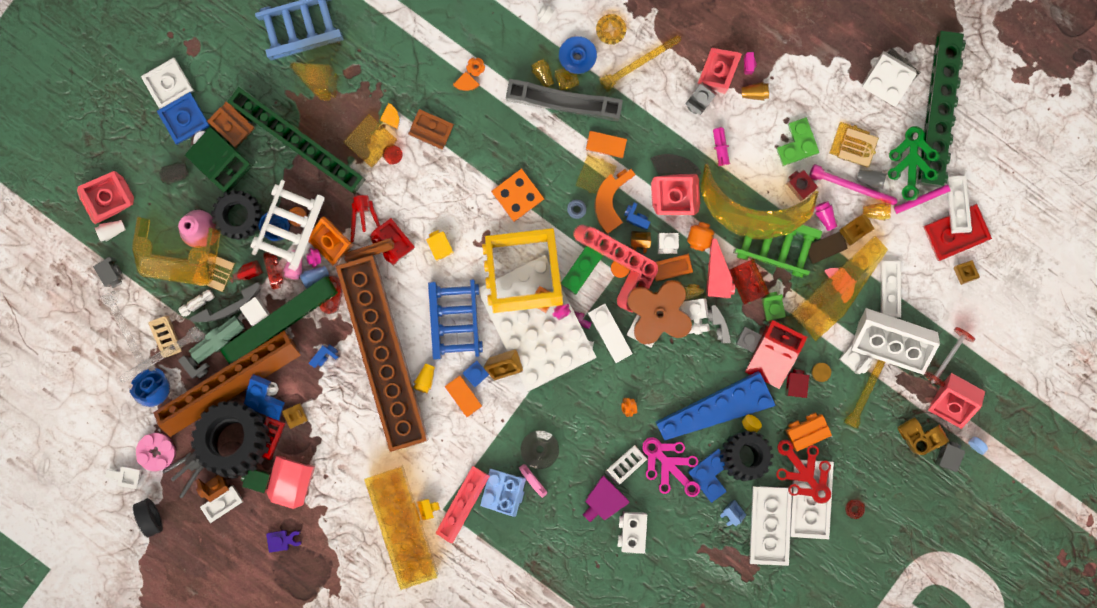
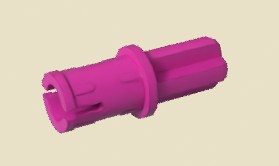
M724 128L713 129L716 146L714 150L717 152L718 166L729 165L727 149L729 145L726 143Z

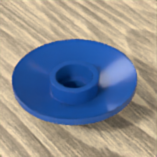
M580 36L567 39L559 50L561 65L567 71L574 74H582L589 71L597 59V51L594 44L587 38ZM580 55L581 59L576 60L574 56Z

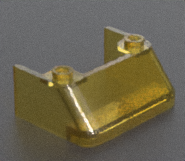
M137 217L132 249L136 269L141 276L207 286L212 282L220 231L209 228L206 247L196 246L192 248L188 260L153 255L152 242L147 238L150 220Z

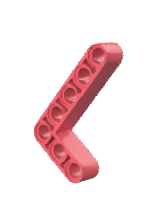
M579 225L574 232V237L578 242L631 270L617 297V305L624 310L633 312L627 305L628 295L632 289L636 288L638 282V287L650 288L658 272L657 264L595 228Z

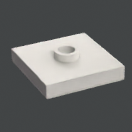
M175 58L168 60L141 76L159 109L189 92H194Z

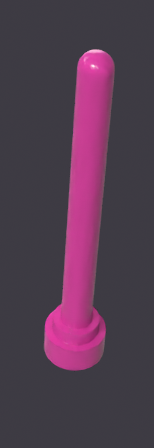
M814 164L811 168L809 177L815 181L817 179H824L891 205H896L898 202L892 196L827 173L822 169V166Z

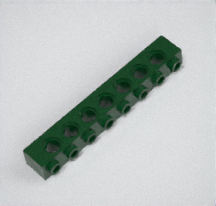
M940 31L936 34L924 125V140L932 149H934V143H938L941 146L940 157L937 161H934L939 166L937 170L939 175L934 181L928 180L925 173L919 168L917 185L942 187L948 180L946 167L951 159V153L948 152L949 145H952L953 142L951 129L956 121V116L953 115L954 108L958 104L956 91L961 83V78L958 77L959 70L963 66L961 53L966 45V40H963L964 34ZM946 49L952 50L953 57L946 55ZM944 68H948L951 71L950 76L944 74ZM942 86L948 89V95L942 94ZM939 105H942V106L945 107V109H946V113H945V114H941V113L939 112V110H938ZM937 124L943 126V133L937 132ZM921 149L920 157L931 167L933 161L928 160L926 153ZM931 153V159L935 158L936 153ZM931 171L929 177H934L935 173Z
M239 86L227 101L354 195L366 180Z

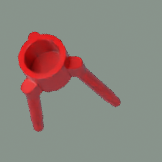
M368 195L353 197L350 239L352 243L355 237L356 213H360L363 232H366L364 212H368V208L371 211L377 228L380 226L373 207V201H369Z

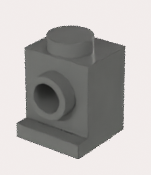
M108 257L93 266L105 287L115 288L123 283L122 271L117 264L114 265V262H116L114 257Z

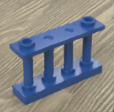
M470 280L471 286L441 288V286H437L436 282L428 283L433 360L442 359V355H445V353L475 351V357H479L480 353L483 352V342L479 341L476 303V295H479V284H475V280ZM471 294L472 305L450 307L438 305V298H441L442 295ZM472 313L473 324L443 326L439 322V317L446 314ZM474 332V343L441 344L440 336H444V334Z

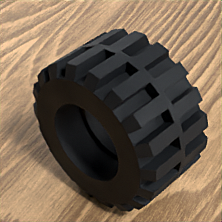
M232 190L230 193H223V197L219 196L217 204H213L215 208L214 211H211V215L214 216L212 222L216 225L215 228L222 235L240 240L248 239L249 236L255 235L254 232L256 230L259 231V221L264 214L261 211V204L257 202L258 200L255 197L236 190ZM242 204L247 209V219L242 225L236 227L230 224L228 213L234 205Z
M754 431L737 433L727 439L728 442L722 445L724 449L720 451V454L723 455V458H720V461L724 462L723 469L728 470L727 474L734 476L733 479L741 481L754 480L768 473V467L773 464L770 459L774 458V454L770 453V450H773L772 446L767 445L769 441L762 439V434L756 435ZM743 445L748 446L754 454V461L750 467H746L740 460L739 453Z

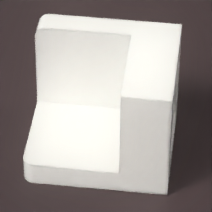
M258 297L253 298L240 307V310L251 326L256 325L270 315Z

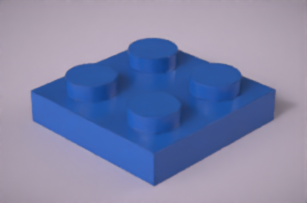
M191 92L157 110L176 145L210 126Z

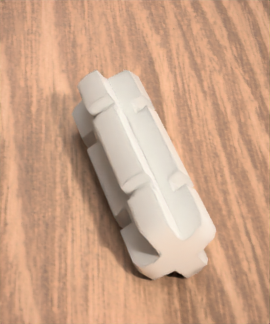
M206 290L202 293L203 295H198L187 302V305L181 306L178 309L180 314L186 317L191 311L194 312L205 305L206 301L209 302L214 299L212 291Z

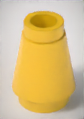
M424 364V367L413 382L415 390L428 394V391L432 388L435 367Z

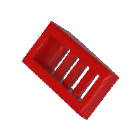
M254 260L242 265L238 270L237 277L247 281L261 275L263 271L259 262Z
M267 416L265 425L269 426L271 424L278 427L277 431L269 428V433L274 434L275 437H270L272 444L266 445L269 450L262 457L271 461L285 423Z

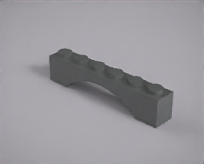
M509 79L506 93V101L616 122H619L623 103L622 99L565 92L514 79Z

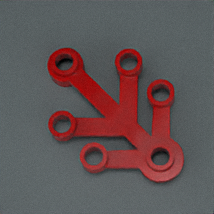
M789 440L780 441L777 446L778 452L781 455H786L800 473L779 469L776 472V477L779 480L789 479L807 482L812 488H800L797 484H792L788 488L789 494L792 496H811L819 504L828 502L831 498V490L826 485L831 464L828 461H822L819 464L821 472L818 484L814 479L815 460L819 453L818 447L811 445L807 448L808 460L806 468L793 452V444ZM783 444H787L789 446L788 451H784L782 449ZM810 448L816 449L815 455L810 454ZM823 463H826L828 465L827 470H823L821 468V465ZM780 471H784L786 473L785 478L779 477ZM791 487H797L798 492L796 494H793L791 492ZM820 490H823L825 492V496L823 498L818 496V492Z

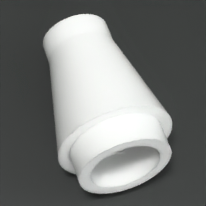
M122 220L99 224L95 228L101 242H107L126 230Z

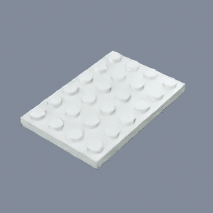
M546 255L496 279L497 299L535 294L539 286L553 292L551 267ZM484 285L479 288V295L507 352L514 349L518 352L523 371L518 374L527 392L597 358L562 287L563 304H569L571 313L558 321L552 315L555 312L553 309L557 306H550L547 313L538 308L493 313L492 305L488 306L487 295H490L491 292Z

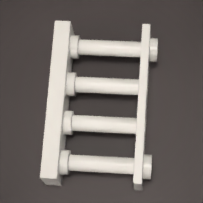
M281 180L279 185H274L271 193L274 196L260 234L258 237L254 236L250 247L254 248L252 251L253 255H256L258 249H262L287 259V262L290 263L288 268L296 271L325 197L317 195L315 199L311 198L309 200L282 189L285 181ZM279 196L308 207L307 209L310 210L308 217H301L277 207L276 203ZM272 213L301 224V227H303L302 233L296 235L269 224ZM265 231L293 241L297 245L295 251L288 252L263 242L262 239Z

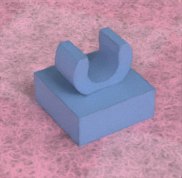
M734 500L728 504L720 517L727 516L730 519L727 522V526L732 524L737 526L745 518L746 513Z

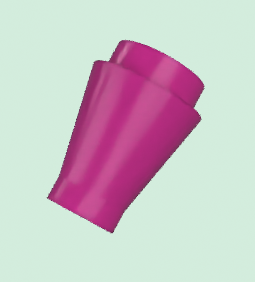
M829 201L814 207L816 210L814 213L827 231L837 227L833 206Z

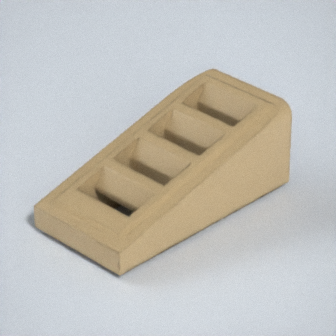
M163 316L148 322L163 358L182 352L169 316ZM165 323V327L157 328L158 325ZM168 330V334L160 336L159 333ZM171 337L172 341L163 344L162 340ZM174 344L175 348L168 351L165 350V347Z

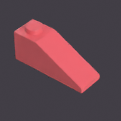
M712 239L706 297L729 299L735 293V283H732L731 274L717 239Z

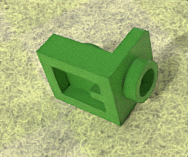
M777 292L767 293L766 298H762L766 321L786 317L782 301L783 294L778 295Z

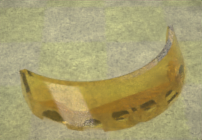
M705 164L701 182V193L712 216L731 232L740 236H748L752 239H770L792 233V231L799 228L813 216L819 191H814L804 201L787 209L757 211L741 206L727 197L714 181L708 164Z

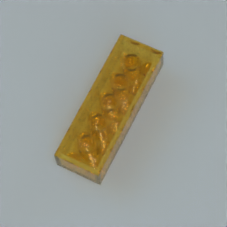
M403 465L366 477L364 481L400 590L438 578V570Z

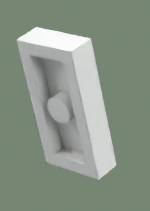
M233 485L229 488V491L212 502L208 501L200 508L208 521L212 523L244 502V500Z

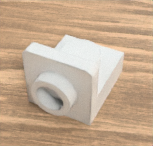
M850 345L839 360L856 374H861V372L864 374L871 367L869 363L872 359L864 354L852 351V345Z

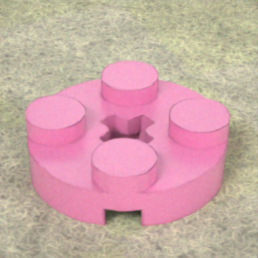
M163 433L145 435L139 441L136 448L137 462L149 471L166 469L175 459V445H173L170 437ZM155 447H158V451H160L161 454L156 455V457H154L153 453H151V450L155 449Z

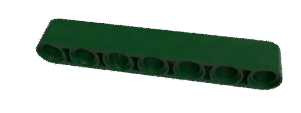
M328 276L320 279L220 349L221 353L229 365L331 299L338 293L337 289Z

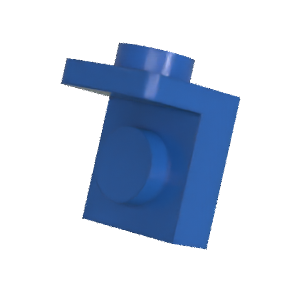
M634 202L632 206L628 205L624 214L627 216L626 222L647 230L650 221H647L648 217L637 213V215L633 214L637 203Z
M330 344L328 347L322 345L309 364L314 368L322 367L328 360L327 354L338 360L340 357L337 355L338 350Z

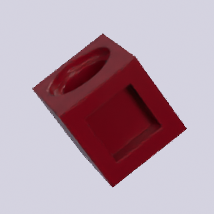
M796 170L788 177L790 181L786 183L800 201L804 200L818 188L805 170L800 173ZM798 179H802L805 182L804 189L797 187Z
M793 369V373H788L786 396L807 398L809 375L804 374L805 370Z

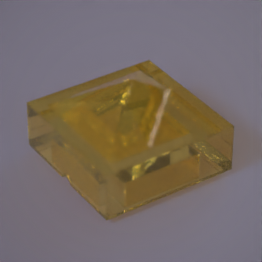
M565 68L555 71L554 74L560 90L579 85L576 74L567 71Z

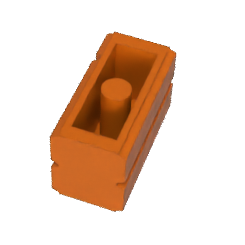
M815 412L806 416L807 420L801 423L797 420L788 424L789 428L785 429L790 442L793 444L794 451L802 450L832 436L822 414L817 415Z

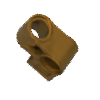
M913 417L897 427L911 451L918 455H925L949 442L940 424L927 432H923L920 423ZM918 441L924 443L922 451H918L916 448Z

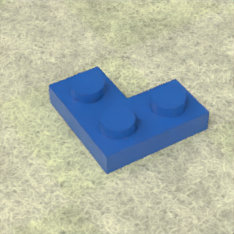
M253 374L249 381L244 404L256 412L279 421L285 402L268 396L271 381Z
M719 449L688 471L711 503L726 492L725 488L715 477L724 470L722 466L725 465L724 462L720 461L723 455L720 454Z

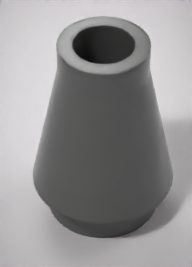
M860 169L857 181H861L875 189H883L886 174L882 173V171Z

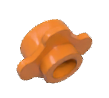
M623 398L621 409L626 417H632L633 414L637 413V405L634 399Z

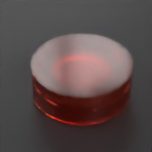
M390 144L384 148L382 156L387 163L393 165L401 161L403 153L398 146Z

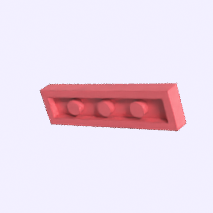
M472 466L438 527L437 535L453 544L490 476Z

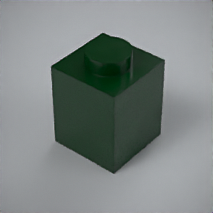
M255 469L253 472L248 470V475L241 477L242 487L266 493L271 473L260 469Z

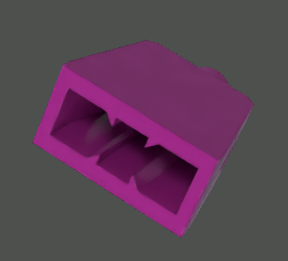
M602 475L585 499V502L590 507L583 513V516L589 522H592L598 515L603 520H606L630 501Z

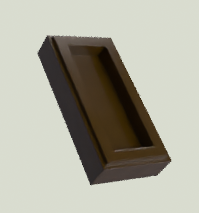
M837 232L812 243L808 252L811 263L814 264L848 249L842 234Z

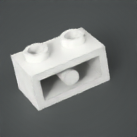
M623 511V516H619V528H622V535H618V547H621L622 552L645 554L647 513Z

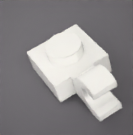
M121 466L120 471L114 469L106 470L105 477L117 479V486L138 489L142 470Z

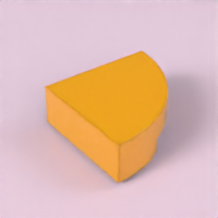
M388 103L380 121L398 129V112Z

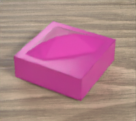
M747 52L744 56V74L752 75L757 63L754 52Z

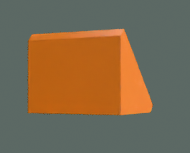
M324 216L314 227L308 240L333 266L354 246Z

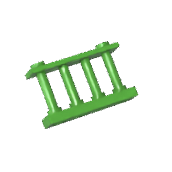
M748 208L744 217L749 218V226L741 250L736 248L733 253L737 254V258L746 261L750 258L792 271L791 275L803 278V275H809L810 271L803 268L812 241L820 239L822 231ZM763 222L767 224L766 227L768 229L760 255H756L748 251L757 224ZM779 227L785 229L786 236L778 261L767 258L775 230ZM796 233L804 235V242L797 265L794 267L785 264L793 236H796Z

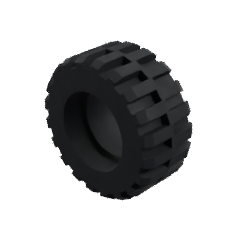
M223 401L219 402L218 406H210L208 412L204 411L200 415L202 417L200 421L196 420L194 424L196 430L192 431L191 437L194 438V441H191V448L195 449L193 452L195 458L199 460L198 463L202 467L225 478L227 476L237 478L238 475L242 477L248 475V470L253 472L257 469L256 464L264 461L262 457L269 450L266 447L267 443H270V436L266 435V433H269V428L265 425V420L255 410L236 401H229L228 403ZM240 423L244 429V440L241 447L232 455L221 456L217 447L219 435L227 426Z

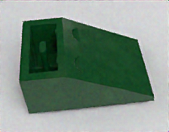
M211 127L185 154L224 193H229L253 166Z

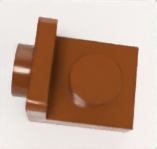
M217 475L207 483L200 479L196 480L198 486L196 488L197 493L201 498L205 497L209 502L229 491L225 477Z

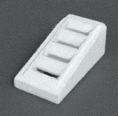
M634 445L613 463L605 473L618 486L640 467L647 458ZM631 453L638 458V463L631 457ZM625 458H627V459L630 461V463L633 465L632 468H631V467L628 465V463L624 460ZM621 463L628 472L625 473L619 464ZM614 468L622 476L621 478L613 471Z

